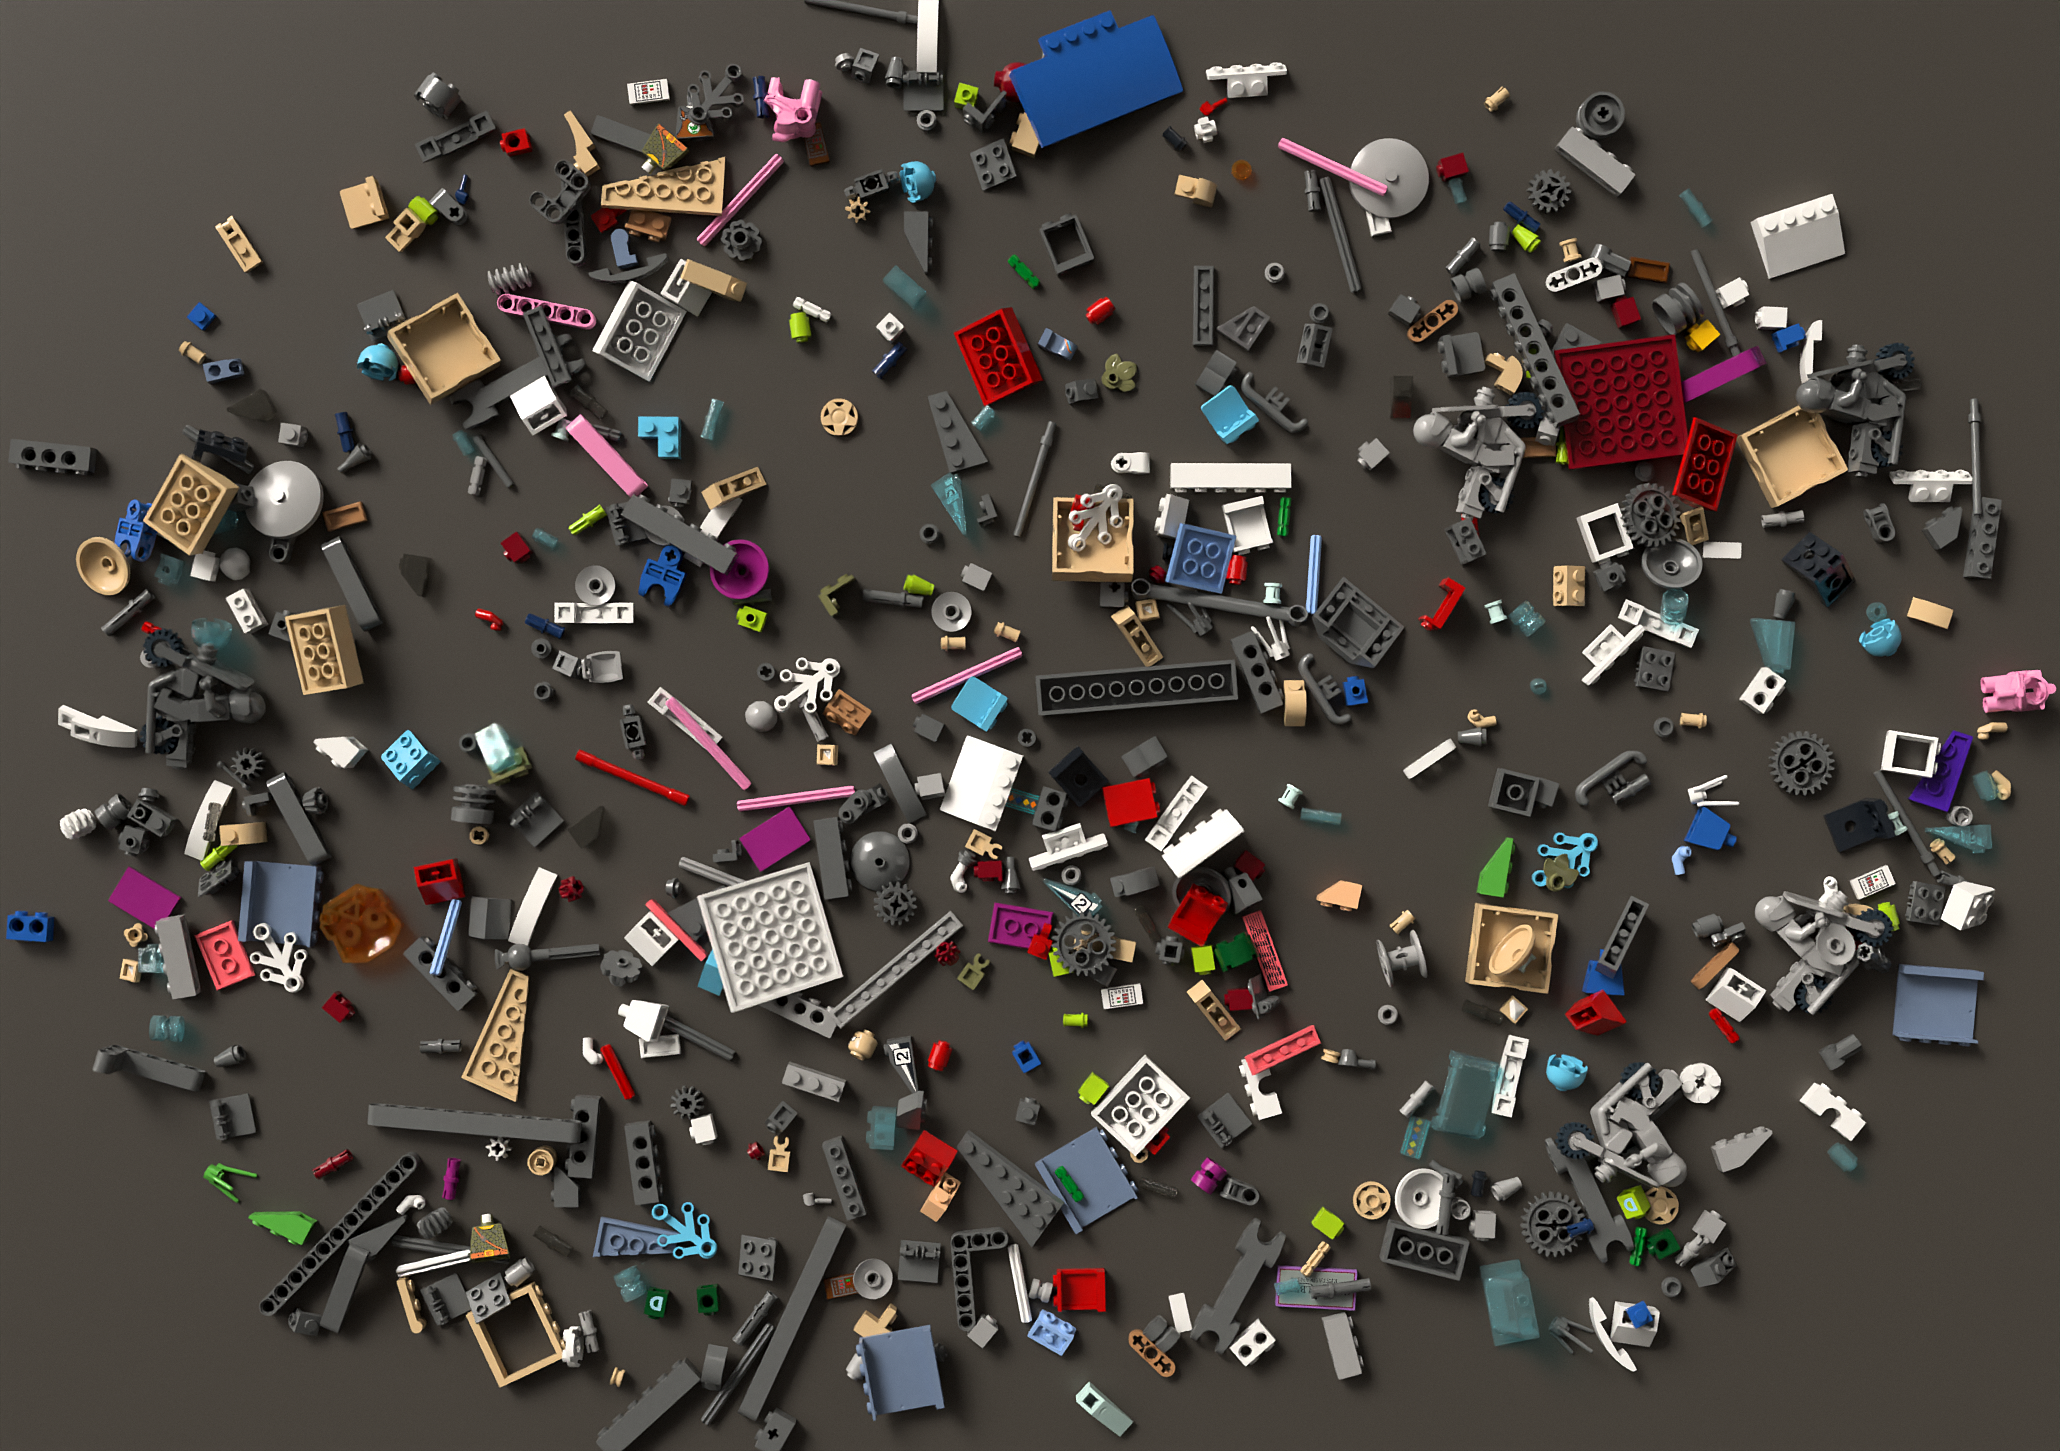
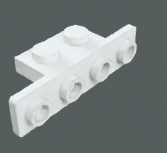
M1271 63L1270 66L1252 64L1250 67L1234 65L1226 69L1212 67L1211 70H1206L1208 80L1227 79L1228 98L1268 95L1267 76L1287 75L1286 66L1281 63Z
M1897 470L1896 472L1889 473V477L1894 484H1911L1908 497L1910 502H1950L1953 484H1972L1971 475L1964 470H1957L1956 472L1937 470L1936 472H1927L1925 470L1907 472L1905 470Z
M1610 624L1582 652L1595 665L1582 681L1586 685L1596 683L1600 678V674L1604 670L1610 669L1615 663L1614 660L1619 655H1624L1629 649L1628 646L1643 636L1642 632L1645 628L1638 624L1623 637Z
M1078 823L1042 835L1047 852L1030 857L1029 861L1033 871L1042 870L1047 866L1063 863L1068 859L1081 857L1092 851H1099L1107 847L1108 843L1104 834L1085 839L1081 825Z

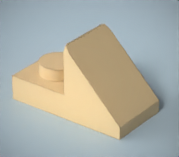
M1703 507L1685 512L1679 517L1685 527L1688 543L1695 545L1709 540Z

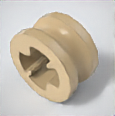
M482 826L475 827L470 832L471 841L477 845L487 842L489 838L488 830ZM476 831H483V840L475 839V835H477L475 834Z
M1328 1049L1323 1050L1325 1055L1321 1059L1339 1063L1337 1058L1341 1056V1053Z
M615 1367L610 1385L616 1384L617 1387H620L625 1373L624 1369L619 1371Z

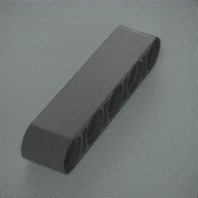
M567 166L563 168L561 175H567L570 168ZM582 179L576 182L577 188L582 187ZM561 180V189L563 190L565 183ZM583 199L573 211L578 213V218L575 221H570L568 216L564 221L566 257L572 265L577 267L584 265L587 260ZM573 232L580 233V237L576 241L570 239ZM581 252L580 259L573 261V253Z
M341 536L322 544V550L361 629L366 632L383 624L381 615Z
M283 772L266 782L310 865L314 867L331 858L329 848L310 813L303 807L302 799L289 775Z
M352 1243L350 1244L319 1326L335 1333L340 1332L369 1258V1250Z

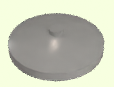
M1385 138L1371 142L1357 154L1350 168L1388 187L1386 194L1381 196L1349 181L1350 191L1356 203L1364 211L1378 218L1394 219L1407 215L1420 204L1428 189L1429 173L1424 158L1416 148L1402 140Z
M280 461L270 464L258 472L249 484V487H253L254 507L245 510L247 518L254 528L268 537L288 539L298 536L314 524L322 510L324 494L321 482L314 472L301 463Z

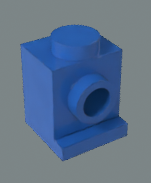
M1799 323L1771 334L1778 353L1787 348L1790 349L1800 345L1798 341L1806 338L1805 331L1799 326Z
M1359 676L1348 677L1347 682H1342L1346 706L1368 703L1364 679L1359 680ZM1353 687L1359 688L1358 694L1352 692Z
M1023 1040L1013 1046L1015 1050L1012 1051V1054L1023 1073L1041 1064V1060L1029 1041L1025 1043ZM1024 1051L1029 1053L1028 1058L1022 1057Z

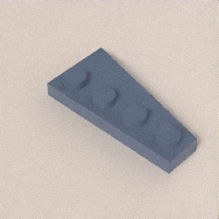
M601 1217L593 1257L673 1253L677 1243L660 1247L657 1244V1238L662 1234L670 1236L679 1234V1232ZM661 1237L659 1239V1242L661 1244H666L667 1239L665 1237Z

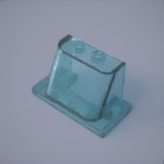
M1516 1259L1479 1266L1494 1345L1498 1346L1539 1338L1529 1278L1522 1272L1520 1261Z

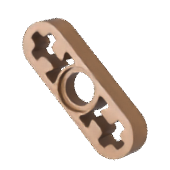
M1446 300L1409 328L1407 332L1408 339L1413 343H1419L1457 314V304L1452 300ZM1444 305L1453 307L1451 310L1452 314L1448 312L1441 317L1440 313L1446 309ZM1435 316L1438 319L1437 326H1429L1427 323L1428 317ZM1423 322L1426 329L1420 333L1421 338L1417 336L1414 338L1412 336L1414 333L1413 329L1417 331L1423 326L1420 323Z
M1733 942L1728 943L1693 977L1691 983L1698 990L1703 988L1739 952V948Z
M1136 1329L1129 1334L1130 1346L1160 1375L1169 1377L1175 1372L1174 1361L1166 1353H1162L1155 1346V1342H1151L1143 1335L1142 1330ZM1133 1336H1142L1141 1341L1145 1344L1143 1351L1140 1350L1142 1345L1139 1342L1133 1343ZM1149 1348L1157 1350L1158 1353L1155 1358L1147 1357L1146 1351ZM1161 1355L1164 1356V1357L1161 1358V1360H1162L1165 1364L1170 1363V1365H1169V1366H1170V1370H1169V1371L1166 1370V1369H1165L1164 1371H1162V1369H1163L1162 1364L1158 1361V1360L1160 1359Z

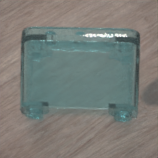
M1451 1050L1448 1059L1451 1060L1450 1065L1452 1067L1448 1066L1447 1069L1449 1071L1440 1106L1436 1110L1439 1115L1433 1116L1430 1126L1440 1132L1478 1140L1480 1136L1483 1137L1485 1134V1118L1495 1081L1500 1078L1502 1068L1499 1067V1063L1496 1061Z

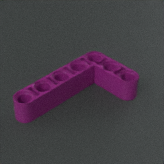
M1755 346L1681 382L1683 402L1690 401L1766 364L1759 346Z

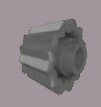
M315 787L304 794L302 802L307 812L325 814V811L328 809V798L321 787Z

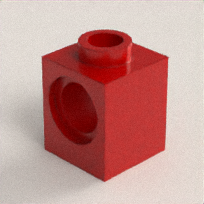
M525 128L502 134L503 140L500 141L502 151L506 152L509 157L533 152L529 134ZM514 139H519L520 144L515 148L511 147V142Z

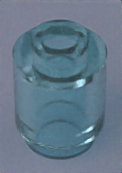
M1988 770L1972 776L1974 779L1973 784L1980 799L1990 801L1997 797V793L2000 791Z
M1837 1142L1827 1152L1830 1155V1159L1843 1172L1847 1170L1850 1172L1858 1165L1856 1162L1858 1157L1844 1144L1841 1145Z

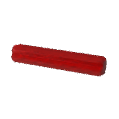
M607 1044L601 1047L600 1050L625 1100L634 1097L635 1092L611 1045Z

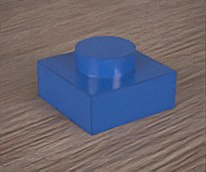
M199 302L187 318L204 331L217 315Z
M1644 1301L1625 1309L1635 1329L1653 1321Z

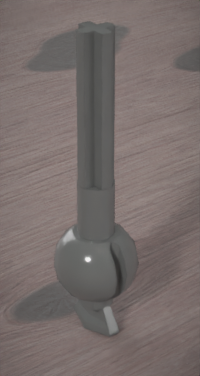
M516 944L509 949L508 953L495 949V964L497 970L505 964H509L514 970L523 971L528 969L532 962L599 956L600 948L599 944L531 950L525 944Z

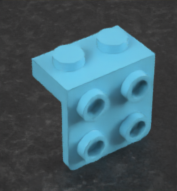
M1232 385L1201 406V410L1219 438L1226 444L1236 441L1240 434L1251 430L1255 423L1259 421L1257 416L1248 409Z
M971 676L951 708L987 732L988 729H992L996 724L997 719L995 718L998 713H1002L1005 710L1008 698L976 677Z
M409 730L405 731L381 756L397 779L412 790L441 762L437 756L426 750Z

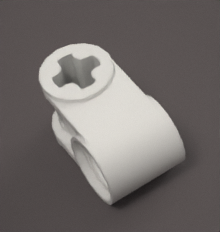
M1144 452L1119 453L1113 458L1111 467L1116 473L1149 474L1150 454ZM1119 459L1126 463L1122 468H1120L1119 464H1116Z

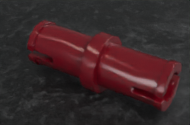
M346 1149L335 1157H329L325 1163L313 1168L314 1176L320 1180L327 1174L338 1171L339 1167L354 1160V1157H351L353 1154L349 1149Z

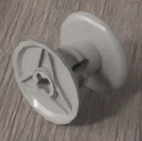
M1414 930L1410 932L1411 946L1405 948L1399 946L1394 951L1386 952L1383 943L1380 940H1376L1380 963L1390 988L1394 983L1392 972L1400 969L1406 971L1407 967L1417 965L1421 975L1427 978L1424 955Z

